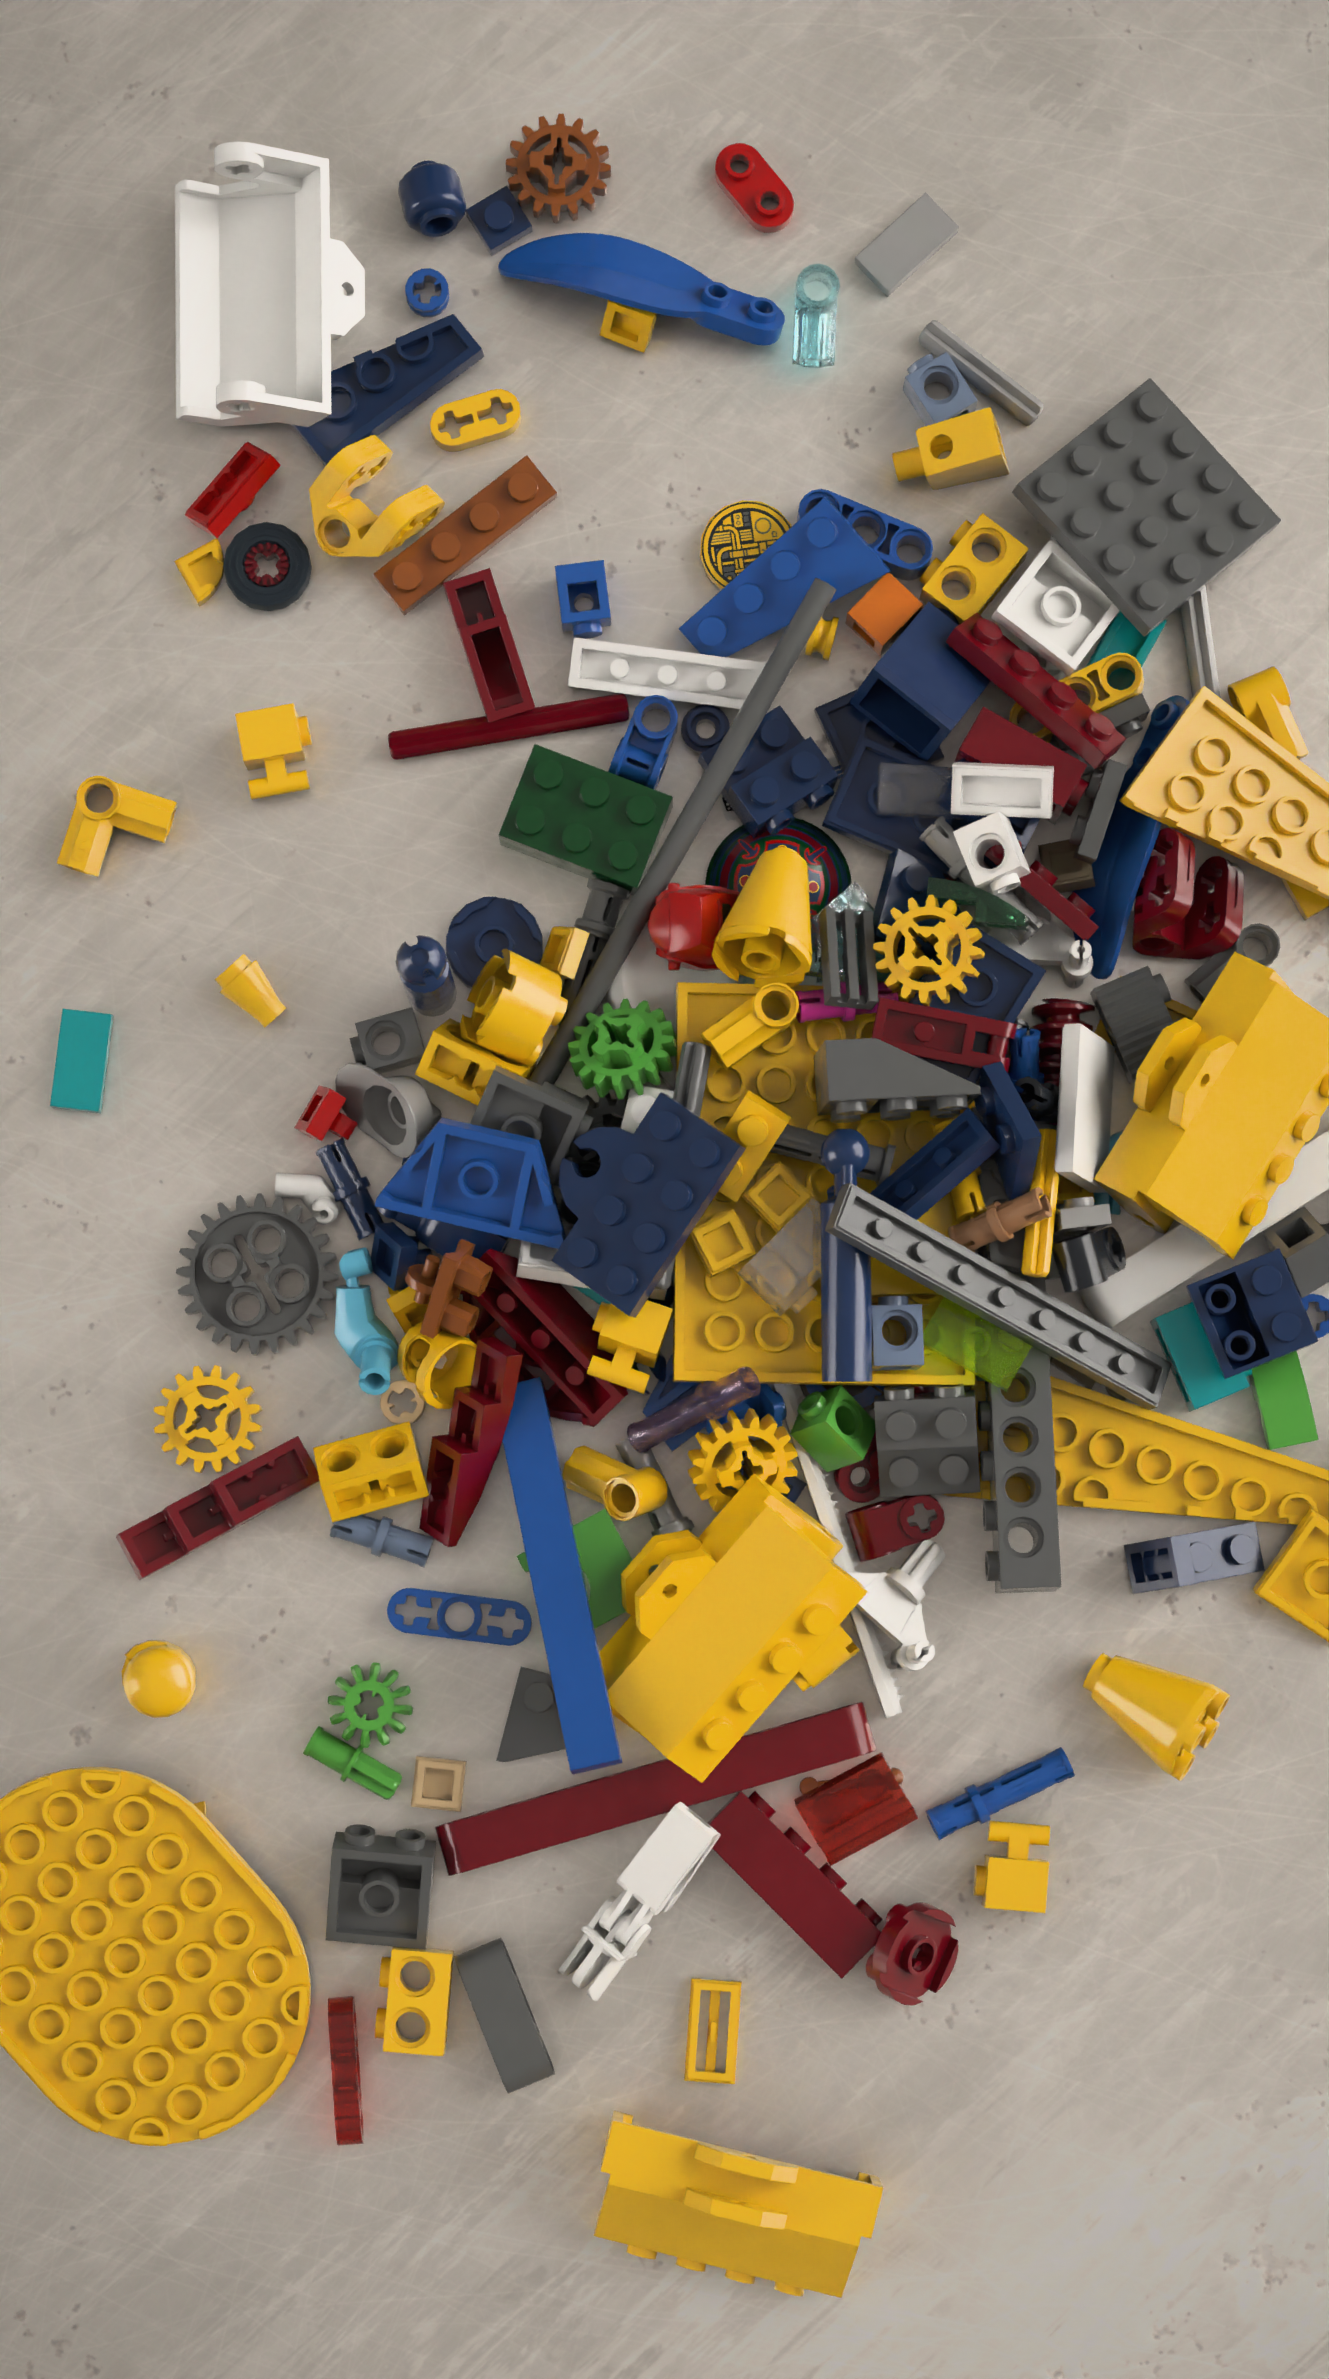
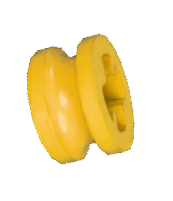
M833 616L831 620H825L821 617L808 640L805 655L811 656L813 653L818 652L822 655L823 660L829 661L838 627V617Z

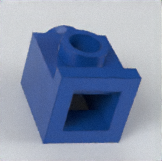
M604 560L555 566L563 632L573 631V637L583 639L602 635V627L611 626ZM580 598H588L593 602V607L591 610L579 612L575 608V603Z

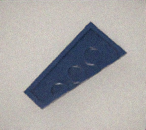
M454 314L398 337L395 340V344L372 353V350L359 354L353 357L354 362L331 371V415L310 427L292 425L324 466L346 446L371 435H380L485 357L482 348Z

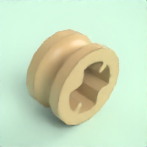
M406 1380L395 1381L390 1384L386 1392L382 1393L380 1408L390 1422L401 1424L409 1421L412 1424L417 1422L423 1415L426 1407L425 1401L419 1397L416 1390L417 1386L414 1383ZM406 1389L412 1391L416 1397L412 1398L411 1401L413 1403L417 1402L415 1411L412 1414L404 1411L399 1417L395 1416L390 1410L395 1407L393 1403L389 1404L391 1395L394 1392L402 1395Z

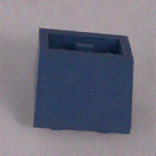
M1280 1248L1186 1286L1224 1379L1267 1364L1318 1342Z

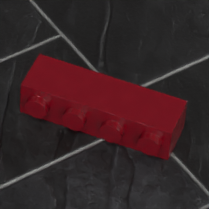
M742 1791L737 1792L708 1822L711 1827L721 1834L712 1849L842 1979L876 1945L881 1933L876 1926L883 1919L864 1899L861 1898L854 1904L841 1891L847 1885V1882L827 1862L819 1869L805 1855L812 1847L791 1826L783 1833L770 1820L776 1811L756 1791L749 1797Z

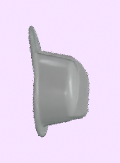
M348 1063L338 1071L335 1079L336 1092L347 1098L342 1106L347 1117L358 1123L357 1127L384 1145L397 1157L408 1158L417 1148L418 1138L426 1134L431 1126L436 1124L441 1118V1111L430 1101L426 1090L420 1082L413 1077L402 1075L383 1077L373 1069L360 1063Z

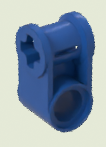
M652 695L639 702L625 736L622 737L616 749L608 772L651 789H657L667 764L668 753L678 730V714L672 701L664 696ZM659 709L668 714L670 723L667 728L660 732H652L644 727L642 724L643 717L650 710Z

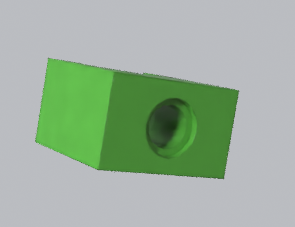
M606 1509L573 1525L581 1567L587 1575L590 1584L589 1605L594 1629L626 1612L622 1606L621 1573L633 1560ZM523 1552L517 1558L524 1571L529 1572L526 1553Z

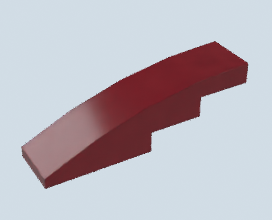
M494 1337L477 1340L471 1386L455 1388L449 1432L445 1435L432 1436L426 1476L429 1496L423 1497L419 1529L447 1547L457 1545L481 1498L498 1456L514 1403L523 1354Z
M299 1436L211 1481L209 1485L119 1533L116 1538L140 1581L319 1482L318 1471Z

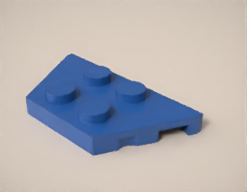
M443 1117L440 1118L387 1183L375 1201V1207L557 1249L560 1248L566 1238L543 1151L538 1139Z

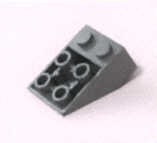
M877 1038L825 1040L814 1055L817 1116L830 1115L832 1123L857 1122L861 1120V1114L880 1113V1119L884 1121L905 1120L911 1118L910 1112L929 1110L931 1118L958 1117L960 1110L967 1109L981 1094L979 1085Z

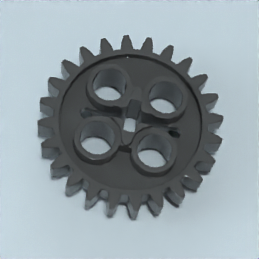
M262 1193L257 1194L254 1207H248L241 1195L236 1198L235 1211L230 1212L223 1203H218L219 1219L214 1221L205 1214L200 1216L207 1228L203 1234L194 1230L188 1231V1235L197 1243L195 1249L181 1248L179 1251L180 1254L191 1260L190 1266L176 1269V1274L190 1278V1284L178 1289L179 1295L194 1297V1301L185 1309L186 1314L193 1315L201 1312L203 1317L198 1322L196 1328L199 1331H204L211 1326H215L216 1329L212 1341L218 1345L229 1335L231 1336V1351L236 1353L244 1341H249L252 1355H258L262 1342H267L274 1354L278 1353L279 1339L283 1337L294 1347L297 1346L298 1342L295 1334L297 1329L301 1328L312 1335L314 1329L308 1319L312 1315L322 1319L327 1318V1314L318 1306L320 1300L331 1301L336 1298L333 1293L324 1289L325 1283L339 1280L338 1274L325 1270V1265L337 1259L336 1254L330 1252L322 1253L320 1250L330 1240L328 1234L313 1237L312 1232L318 1225L317 1219L313 1217L304 1223H300L299 1220L303 1208L297 1204L288 1214L285 1213L284 1199L280 1196L277 1197L271 1208L266 1207V1201ZM266 1228H274L281 1235L279 1248L270 1254L258 1252L255 1246L257 1234ZM236 1236H243L258 1265L262 1268L269 1266L270 1271L264 1275V1278L280 1305L281 1311L278 1314H274L271 1311L261 1288L255 1282L250 1281L246 1283L245 1278L251 1275V1270L235 1243ZM220 1252H232L237 1259V1267L234 1273L224 1278L215 1276L211 1269L213 1258ZM290 1271L302 1274L305 1281L304 1288L298 1296L286 1298L279 1293L278 1282L281 1276ZM245 1295H254L260 1302V1312L257 1317L250 1321L238 1320L234 1312L237 1300Z

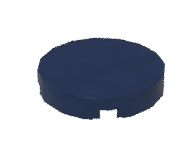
M482 897L466 904L453 917L446 935V956L452 971L470 989H472L478 975L491 957L497 955L504 958L502 949L506 948L537 964H540L543 956V936L535 917L521 903L511 899Z

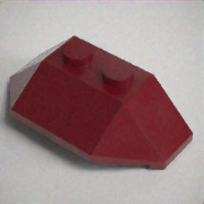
M490 1248L479 1258L480 1261L493 1268L485 1291L479 1297L463 1290L460 1292L463 1296V1301L478 1307L480 1311L476 1325L469 1333L470 1340L477 1345L478 1339L494 1337L523 1354L518 1382L541 1377L550 1417L582 1422L583 1425L595 1427L628 1395L627 1388L587 1374L593 1355L612 1361L614 1354L597 1349L600 1333L592 1330L595 1320L561 1284L516 1277L518 1258Z

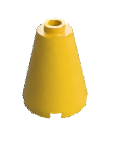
M777 847L761 854L714 940L712 957L716 966L729 978L737 982L741 974L755 979V988L761 989L763 986L774 982L786 984L791 988L800 985L804 981L805 974L810 971L812 966L808 865L793 849Z

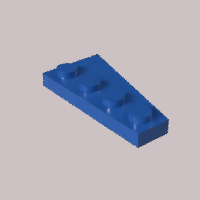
M824 497L686 621L679 630L700 654L728 657L789 625L815 578L825 581L837 590L830 601L831 603L891 570L827 497Z

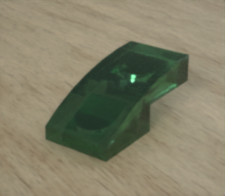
M933 877L928 878L927 898L928 895H934L938 899V903L945 904L951 899L957 905L976 906L975 923L978 927L1028 931L1029 920L1027 917L1001 898L964 883Z

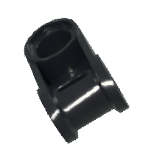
M1107 1227L1096 1233L1087 1232L1052 1244V1253L1065 1293L1103 1283L1111 1275L1124 1270L1126 1266L1124 1246L1114 1227Z

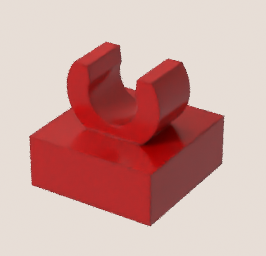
M318 1086L294 1128L308 1137L319 1141L324 1139L328 1131L348 1140L358 1123L339 1112L347 1099L346 1097L331 1088Z

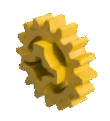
M928 895L924 907H920L913 897L909 898L908 912L903 914L900 910L892 908L890 912L896 920L892 926L880 924L878 927L886 936V941L873 944V949L877 953L885 955L884 959L875 964L876 969L880 973L891 972L885 984L891 990L903 985L900 997L907 1002L916 993H919V1000L923 1006H929L932 1001V995L935 994L938 995L944 1004L950 1002L948 990L955 987L959 992L965 994L968 990L962 981L966 975L978 978L980 974L971 963L972 960L984 958V951L972 944L983 937L982 933L978 928L966 929L973 920V917L967 911L955 916L957 904L951 899L942 908H939L938 899L934 895ZM926 919L945 921L944 923L940 921L934 927L919 926L917 922ZM903 935L905 937L904 954L897 959V948ZM917 936H920L925 943L928 941L934 946L935 951L938 953L936 956L942 962L941 965H938L933 959L930 960L924 955L920 943L916 940ZM961 942L960 957L958 963L954 966L952 964L953 948ZM924 974L939 975L941 978L938 981L926 983L913 980L914 978L918 980Z
M214 1365L210 1376H205L200 1366L193 1367V1379L189 1381L179 1373L175 1375L179 1388L175 1392L163 1388L161 1393L169 1400L167 1406L154 1407L155 1413L165 1417V1423L154 1427V1432L157 1434H167L169 1437L161 1447L162 1450L166 1453L175 1449L180 1451L176 1459V1464L179 1466L186 1464L190 1458L194 1459V1471L198 1473L203 1472L206 1462H211L212 1467L217 1473L223 1472V1460L229 1458L235 1465L242 1463L237 1451L241 1447L253 1451L256 1446L248 1439V1435L250 1432H262L263 1428L257 1423L252 1422V1415L262 1411L261 1405L248 1404L247 1399L255 1392L253 1387L248 1386L239 1390L237 1385L241 1376L234 1372L227 1380L222 1379V1367ZM216 1386L225 1389L229 1393L215 1400L205 1398L198 1388ZM183 1400L187 1406L185 1422L178 1426L177 1429L176 1412L180 1402ZM204 1407L212 1412L218 1409L221 1410L219 1412L220 1415L215 1418V1423L218 1427L214 1431L206 1427L198 1430L195 1429L197 1427L196 1424L202 1419L199 1411ZM240 1409L241 1425L238 1434L233 1439L229 1433L231 1416L239 1412L238 1410ZM198 1439L210 1440L218 1451L203 1453L191 1449L188 1445Z
M749 1408L744 1419H738L735 1412L729 1410L727 1414L728 1422L721 1425L718 1420L712 1418L709 1422L713 1431L709 1435L697 1432L695 1435L701 1449L688 1451V1457L692 1464L695 1465L688 1469V1475L693 1484H697L695 1490L702 1501L709 1499L708 1502L713 1511L718 1513L723 1509L753 1473L778 1492L789 1493L790 1489L784 1478L797 1476L798 1471L790 1460L796 1458L798 1454L793 1444L789 1442L791 1437L784 1426L777 1427V1423L772 1415H765L759 1422V1417L754 1409ZM748 1436H754L761 1439L754 1441L750 1439ZM742 1451H744L746 1457H744V1465L741 1464V1461H743ZM741 1467L743 1468V1475L739 1471ZM732 1486L737 1490H731L724 1487Z

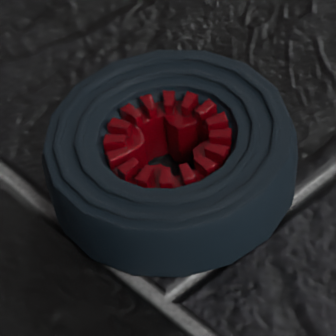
M269 522L250 525L236 534L226 549L223 564L226 583L235 597L250 608L264 611L283 609L298 600L309 584L312 570L308 548L299 535L284 525ZM263 557L265 560L270 561L274 557L278 558L279 560L276 563L278 575L276 574L274 578L269 574H265L262 577L257 576L260 571L257 564L258 559Z

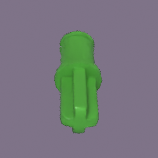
M320 1726L314 1732L303 1752L304 1755L314 1758L341 1774L340 1780L343 1782L348 1778L385 1800H389L395 1794L401 1783L402 1776L400 1773L363 1753L364 1748L360 1745L356 1749L324 1731Z

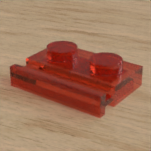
M882 1752L794 1799L796 1808L818 1846L821 1847L830 1866L918 1819L915 1808L910 1803L903 1787Z

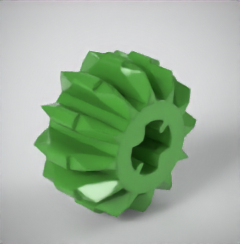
M376 1662L371 1664L369 1680L365 1679L363 1670L359 1665L352 1666L351 1673L357 1684L353 1686L347 1679L338 1677L335 1680V1684L347 1692L346 1697L338 1695L328 1697V1704L344 1706L345 1711L330 1717L331 1724L335 1725L346 1719L349 1720L351 1724L342 1734V1738L346 1741L350 1740L358 1729H361L360 1746L362 1748L370 1746L373 1730H376L378 1740L383 1746L389 1744L390 1736L385 1728L387 1724L400 1734L406 1730V1726L394 1718L395 1713L411 1715L413 1713L412 1706L397 1705L396 1698L410 1694V1687L408 1685L402 1686L395 1691L390 1688L399 1677V1672L395 1669L387 1674L383 1682L379 1681L381 1664ZM368 1690L373 1691L372 1697H376L379 1694L384 1702V1705L377 1709L379 1717L373 1720L369 1719V1713H365L362 1716L357 1705L364 1702L362 1693Z

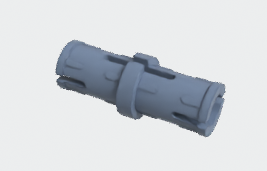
M363 1514L333 1522L334 1526H332L330 1531V1537H337L372 1549V1555L381 1557L382 1553L418 1564L423 1568L426 1565L431 1551L430 1547H432L434 1538L393 1525V1519L383 1516L382 1520H378Z

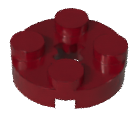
M923 1902L914 1903L909 1906L899 1903L890 1909L886 1917V1925L878 1937L874 1952L869 1956L866 1963L867 1976L876 1982L882 1994L903 2005L912 2006L923 2002L917 1997L922 1996L928 1990L936 1993L945 1984L954 1968L958 1955V1940L951 1937L950 1925L956 1927L953 1918L943 1910ZM919 1949L916 1958H913L915 1950Z

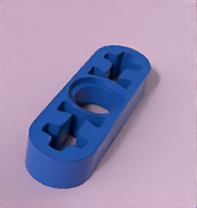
M405 1588L396 1592L391 1597L387 1607V1614L391 1624L397 1630L411 1634L511 1646L524 1641L532 1627V1618L528 1609L521 1603L511 1600ZM408 1596L416 1597L417 1606L433 1608L431 1599L441 1598L442 1603L437 1611L439 1629H429L428 1625L431 1618L415 1617L413 1625L404 1624V1616L396 1613L397 1605L406 1604ZM464 1602L473 1609L474 1622L466 1631H454L446 1623V1611L453 1603ZM481 1604L492 1605L489 1616L502 1617L505 1616L507 1608L515 1609L516 1618L524 1621L523 1629L514 1630L512 1638H507L503 1636V1628L487 1625L488 1636L478 1635L477 1632L483 1620Z

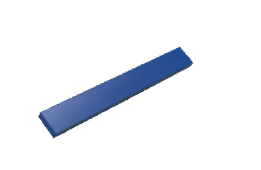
M541 1377L517 1383L513 1407L502 1441L569 1767L574 1775L623 1762L543 1381Z

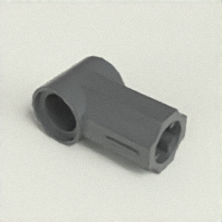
M1260 923L1245 927L1232 947L1212 956L1185 979L1184 982L1201 1005L1234 951L1248 957L1243 951L1245 939L1251 937L1258 938L1266 946V958L1256 962L1267 967L1273 963L1279 954L1280 940L1272 928Z

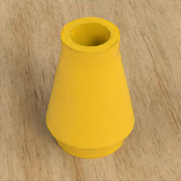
M245 954L240 956L215 979L222 987L220 993L257 1019L264 1028L286 1009L273 990L257 960L251 962Z

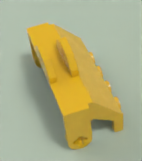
M1234 951L1194 1018L1190 1020L1184 1017L1163 1028L1138 1068L1133 1102L1138 1108L1095 1175L1094 1180L1128 1214L1146 1226L1166 1234L1174 1220L1205 1238L1216 1251L1234 1259L1252 1228L1257 1226L1265 1217L1269 1200L1279 1184L1284 1183L1289 1178L1294 1167L1295 1158L1305 1142L1310 1141L1316 1134L1320 1118L1329 1105V1018L1296 996L1275 970Z
M753 1473L699 1537L689 1530L653 1536L621 1573L622 1606L631 1616L599 1652L612 1715L645 1737L667 1759L702 1783L868 1592L859 1581L832 1562L833 1558L843 1548L841 1542L823 1525L755 1473ZM653 1565H658L653 1572H649Z
M613 2111L601 2161V2172L609 2173V2178L595 2226V2237L627 2244V2253L642 2258L656 2259L657 2252L677 2257L676 2265L690 2270L705 2272L706 2265L726 2269L725 2277L742 2283L754 2284L756 2277L775 2281V2290L790 2295L803 2296L805 2289L842 2298L861 2236L872 2238L883 2186L878 2176L858 2172L856 2180L634 2125L632 2124L633 2115Z

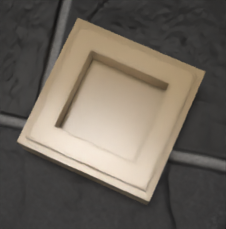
M416 1756L411 1807L461 1812L467 1761Z

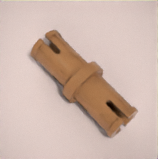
M1036 1187L1032 1191L1003 1204L997 1201L986 1206L987 1211L949 1227L948 1235L951 1240L974 1251L997 1240L1005 1242L1014 1238V1232L1051 1217L1052 1208L1047 1196L1043 1195V1190Z

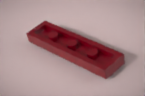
M976 613L955 627L946 640L949 646L1093 768L1096 769L1117 753L1125 742L1126 738L1115 729L1113 723L1107 717L1094 712L1077 697L1076 692L1069 685L1055 679L1040 666L1038 660L1031 653L1021 650L1004 636L999 626L991 620L985 619Z

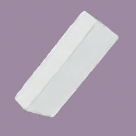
M954 762L952 764L951 814L989 816L999 811L1006 817L1050 819L1052 817L1054 766Z

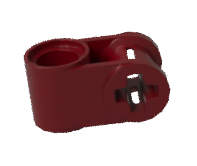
M932 1495L903 1496L890 1501L885 1500L869 1504L845 1513L860 1562L876 1559L899 1551L903 1547L929 1540L941 1531L945 1521L944 1511L938 1500ZM922 1503L926 1510H935V1515L928 1518L929 1526L924 1529H920L916 1522L908 1523L907 1518L914 1515L915 1510L913 1506Z

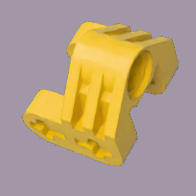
M371 435L352 443L339 451L309 488L317 542L323 551L337 557H379L385 552L400 547L407 538L425 529L441 512L445 502L428 485H424L394 500L377 517L360 499H353L349 496L354 488L373 479L392 457L393 452L376 435ZM343 522L349 529L350 537L344 532Z

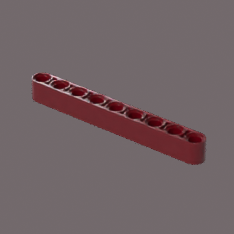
M862 1701L742 1736L702 1783L666 1758L435 1827L448 1876H452L670 1812L673 1806L679 1802L684 1803L688 1807L876 1751L877 1748Z

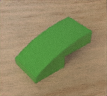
M1297 1351L1251 1369L1252 1375L1249 1378L1254 1400L1258 1403L1267 1449L1272 1450L1319 1440Z

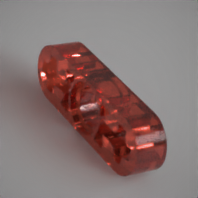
M354 1996L328 1998V2025L337 2145L363 2144L364 2122Z

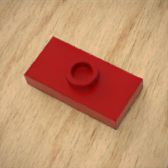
M248 441L247 443L245 442L184 515L195 526L218 539L237 515L253 503L256 493L281 466L280 463L271 454Z

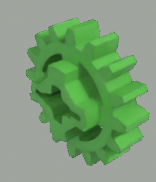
M623 999L620 1008L614 1010L607 1002L603 1004L604 1014L600 1016L590 1012L586 1014L589 1023L587 1027L575 1026L573 1031L577 1041L568 1043L572 1056L569 1060L576 1077H580L583 1087L588 1090L595 1086L599 1097L604 1098L610 1090H615L618 1100L624 1099L626 1091L632 1088L639 1096L643 1095V1084L649 1081L653 1085H660L661 1081L658 1072H671L674 1068L670 1057L677 1055V1045L671 1021H666L661 1008L651 1012L648 1001L643 1000L636 1008H631L629 1000Z

